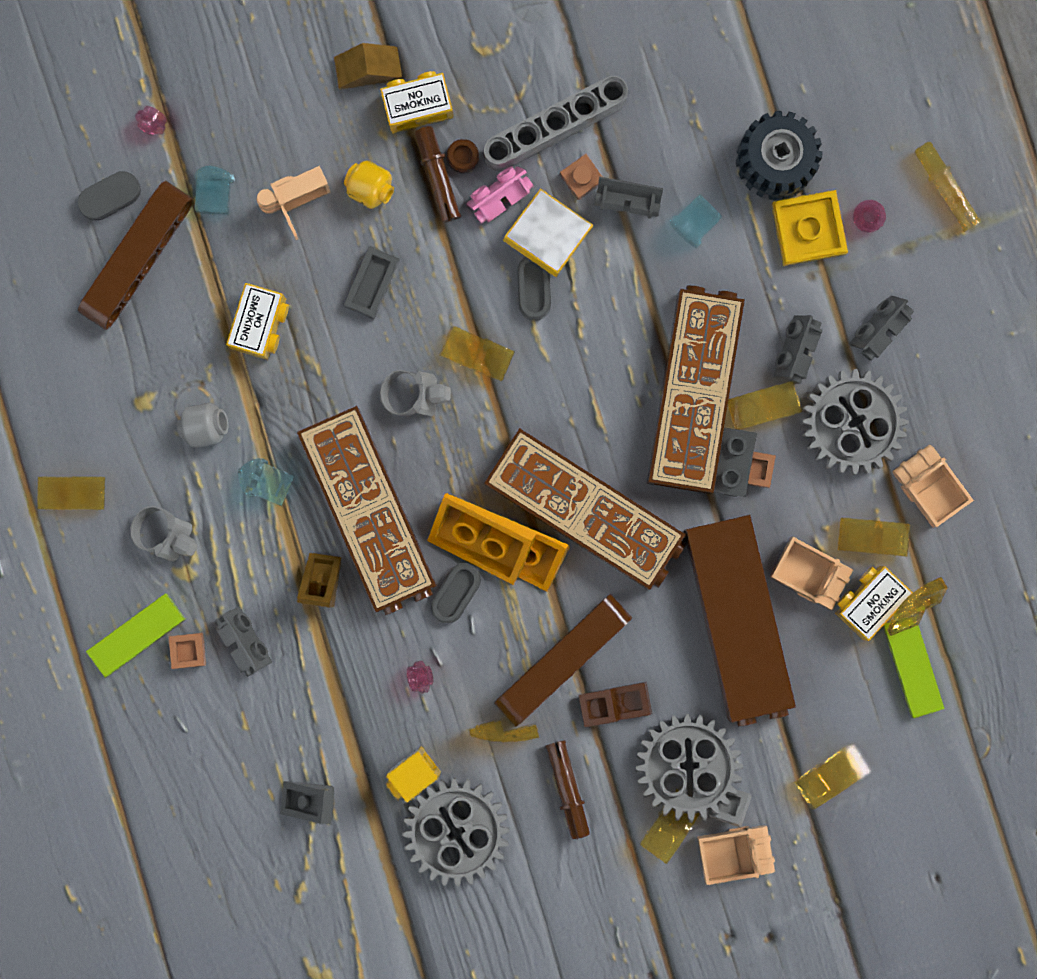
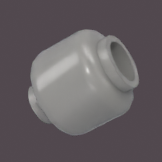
M213 403L185 408L181 414V419L177 422L179 436L194 448L220 443L229 428L226 413Z

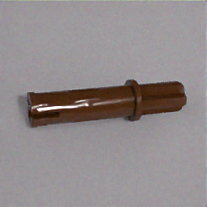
M422 127L415 131L423 158L420 162L427 171L441 216V222H450L453 218L454 220L459 219L461 214L459 213L443 161L446 158L445 154H441L433 127Z
M566 740L556 742L560 758H558L554 743L545 745L562 806L559 808L564 810L570 836L572 839L584 838L590 834L582 805L585 804V800H581L566 747Z

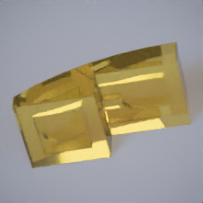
M451 326L439 356L485 376L503 381L515 352L486 338L482 339L456 326Z
M794 381L737 396L728 401L733 425L737 430L802 413Z
M38 477L37 510H104L105 477Z
M840 518L838 550L908 557L910 524Z
M942 577L925 584L905 599L890 622L887 630L890 636L918 626L925 610L942 602L948 588Z
M497 719L469 727L470 736L488 741L518 742L540 738L536 723L504 731L502 720Z
M849 744L824 763L817 764L794 783L813 810L846 790L871 770L854 744Z
M676 788L673 793L679 792L680 790ZM663 806L657 814V819L639 844L667 864L694 825L699 813H695L692 823L689 822L687 813H682L680 820L676 821L675 811L673 810L666 816H663Z

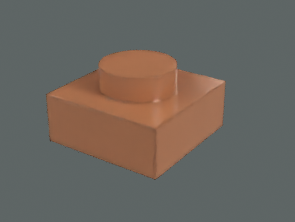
M587 154L560 172V176L577 200H580L596 189L599 177H603Z
M759 452L753 453L748 485L770 488L775 455Z
M203 633L169 636L171 669L206 665Z

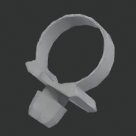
M405 370L393 371L385 377L380 388V399L384 408L391 414L401 416L414 415L416 412L433 416L436 412V404L446 403L451 398L450 387L437 384L434 374L419 371L417 374ZM409 373L414 377L416 383L419 384V399L416 400L411 409L398 413L389 403V387L396 377Z
M156 506L145 507L132 520L130 536L133 543L139 549L155 553L156 556L172 562L177 560L180 554L192 556L197 549L196 541L189 537L192 532V524L174 517L163 508ZM162 511L168 522L169 532L167 538L163 543L146 549L140 540L142 522L151 513Z

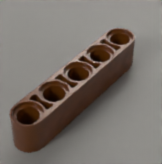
M168 181L162 182L82 299L78 307V313L104 330H108L117 320L190 211L194 198Z
M609 594L508 688L494 704L517 727L611 640L633 617L612 594Z

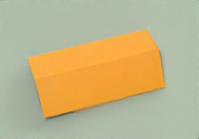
M445 493L427 540L512 585L515 584L519 577L546 592L549 590L570 549V546L566 543L448 493Z

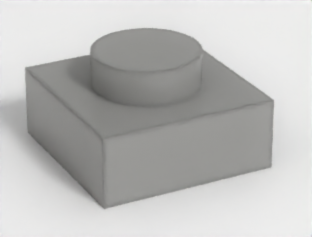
M737 790L736 796L726 794L725 796L730 802L729 806L726 807L718 803L719 814L715 815L709 810L708 815L710 818L741 828L752 797L749 793Z

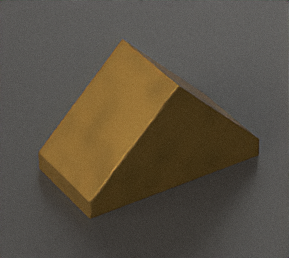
M361 43L334 57L339 90L402 79L396 46Z
M309 552L297 603L329 608L334 607L341 557Z

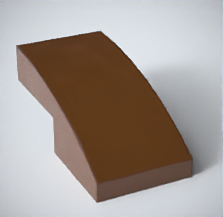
M647 682L579 694L584 727L653 714Z

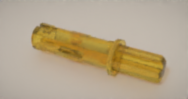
M926 142L915 150V155L930 177L927 180L929 182L933 181L961 225L963 232L972 228L965 214L973 226L982 221L981 218L978 217L949 170L951 166L945 165L931 142Z

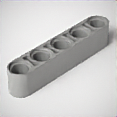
M619 76L606 77L488 139L484 145V159L487 166L494 171H503L619 111L626 103L628 94L627 83ZM609 88H615L619 90L621 97L617 100H610L605 96L604 92ZM580 103H588L593 108V111L588 115H581L576 111V106ZM556 117L562 119L565 125L559 130H552L548 127L547 122L551 118ZM529 132L536 137V140L533 144L524 145L518 138L522 133ZM496 147H502L508 154L502 160H495L490 156L491 150Z

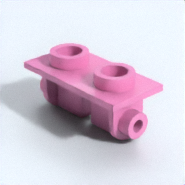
M511 166L497 175L496 178L498 180L489 187L484 185L475 190L470 195L472 199L465 204L472 210L478 209L474 215L481 224L485 221L489 223L507 210L500 199L506 197L512 206L530 193L529 189L534 186L527 176L521 178V176L527 173L524 169L518 166L515 168Z

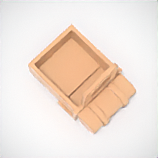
M320 166L296 177L287 176L271 183L270 185L274 193L271 190L263 189L257 195V203L264 213L271 214L282 209L296 240L299 238L287 212L330 193L327 180Z
M929 444L924 449L918 450L917 454L906 462L900 463V466L893 470V474L903 484L901 489L911 503L914 502L932 528H935L974 500L945 462L946 459L944 457L941 458L934 447Z
M790 537L770 578L798 592L797 595L810 602L818 603L829 610H833L836 602L838 603L840 600L839 596L845 585L850 581L849 578L853 569L840 563L839 559H834L799 539Z
M767 825L752 828L749 826L732 828L727 832L697 837L706 885L752 877L759 878V875L775 872V858L772 856L771 835L768 833Z

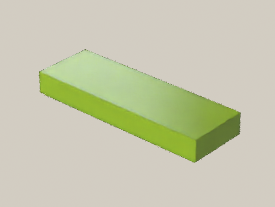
M165 593L88 649L86 653L104 678H107L184 622L186 618L168 593Z
M916 615L885 623L883 629L911 718H917L945 709Z

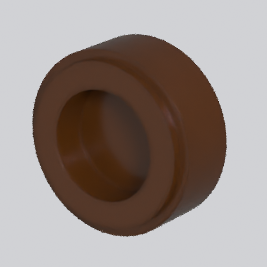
M459 139L449 146L447 161L454 171L468 173L477 166L479 152L476 145L470 140Z

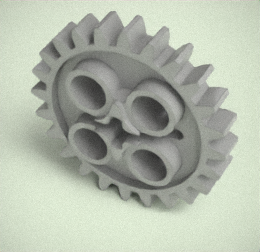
M857 369L852 370L850 378L847 377L844 370L838 373V382L831 375L826 378L828 387L820 383L817 384L815 387L820 395H808L807 398L813 403V406H805L802 410L809 414L810 418L801 421V424L810 426V430L802 434L805 438L812 437L813 442L807 447L808 450L819 449L815 459L819 460L827 457L826 468H831L837 463L838 473L840 474L844 473L847 466H849L851 475H857L859 466L862 467L865 474L871 473V463L877 469L882 468V457L885 460L892 461L894 457L890 449L897 451L902 449V446L896 439L907 437V434L899 430V428L909 424L908 420L900 419L899 414L907 410V407H897L896 405L902 396L896 395L892 397L890 395L894 385L891 384L883 388L881 386L883 376L878 377L874 382L871 381V371L865 372L863 377L859 378ZM855 392H861L866 395L868 399L866 408H858L854 404L853 396ZM839 397L844 398L849 412H847L846 408L839 402ZM827 408H834L839 412L840 420L838 424L833 425L826 421L825 411ZM851 417L860 418L861 422L857 425L858 428L849 427L848 422L851 421ZM872 420H877L883 424L884 433L881 437H876L870 432L869 426ZM860 432L865 437V439L869 441V448L865 447ZM844 436H850L855 440L856 448L853 453H847L842 449L841 440Z
M689 714L685 715L684 723H679L678 719L672 716V726L670 727L661 721L659 724L660 733L652 729L649 731L653 741L642 740L641 742L647 753H637V758L645 762L643 765L636 766V772L645 774L644 777L638 780V785H648L649 787L643 793L644 798L654 795L655 799L652 803V808L654 809L660 804L664 805L663 816H666L673 810L675 811L676 821L680 820L682 813H687L690 823L693 822L695 813H699L704 821L707 819L708 809L715 815H718L719 808L717 804L721 803L728 807L730 802L725 795L736 796L738 792L731 783H741L742 781L740 776L734 774V771H739L743 768V764L734 762V759L740 756V750H730L735 739H723L726 732L725 727L718 732L714 731L715 720H712L707 726L703 725L702 715H699L696 723H691ZM686 739L691 740L692 766L698 767V769H694L692 775V797L687 796V772L685 769H680V767L685 766ZM703 743L708 744L713 748L714 755L711 758L703 759L697 755L696 747ZM670 744L678 746L681 750L680 757L674 760L666 758L662 751L664 747ZM703 776L711 777L715 782V789L710 792H703L697 785L698 779ZM669 777H676L680 779L683 787L679 792L671 793L664 787L665 780Z
M453 778L451 787H447L445 782L440 780L438 791L429 785L427 787L429 795L427 798L421 794L416 796L421 804L420 807L416 805L409 806L408 809L415 816L404 819V823L412 826V829L403 831L404 837L412 838V841L406 844L404 848L405 850H415L416 853L411 857L410 861L411 863L418 860L422 861L419 869L420 873L428 868L432 870L430 875L431 881L439 874L442 875V884L444 886L450 877L454 878L456 887L460 886L461 877H466L471 885L473 884V874L477 873L484 879L486 878L484 867L487 866L492 870L496 869V865L492 860L493 857L497 859L504 858V854L498 850V847L508 846V841L501 838V835L509 833L510 828L500 826V823L505 821L508 816L507 814H497L502 803L496 802L491 804L490 800L494 794L492 791L484 796L481 794L483 784L480 783L473 790L470 789V779L465 781L463 787L458 785L456 778ZM457 801L467 802L471 808L470 814L466 817L456 816L452 810L453 804ZM440 807H445L456 828L461 826L464 828L462 838L473 852L472 857L467 856L457 836L450 837L448 835L451 831V826L441 814ZM428 819H438L442 823L443 830L437 835L429 834L425 829V822ZM475 829H482L487 833L488 841L483 845L473 844L470 840V833ZM447 847H455L460 853V859L454 863H449L443 859L442 851Z

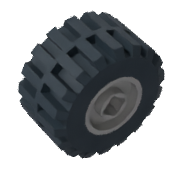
M775 111L771 117L768 113L762 115L759 121L755 120L751 123L738 146L736 167H740L739 177L741 180L746 178L747 183L745 186L749 190L753 187L758 190L756 195L763 197L765 193L769 194V200H776L778 196H782L783 200L790 198L793 193L797 195L809 184L818 171L823 152L819 151L822 145L821 139H815L814 135L817 131L814 126L809 129L805 126L808 121L804 117L800 121L794 119L796 113L788 112L787 116H782V111Z

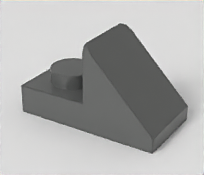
M283 781L280 814L319 824H331L334 808V787L331 785Z

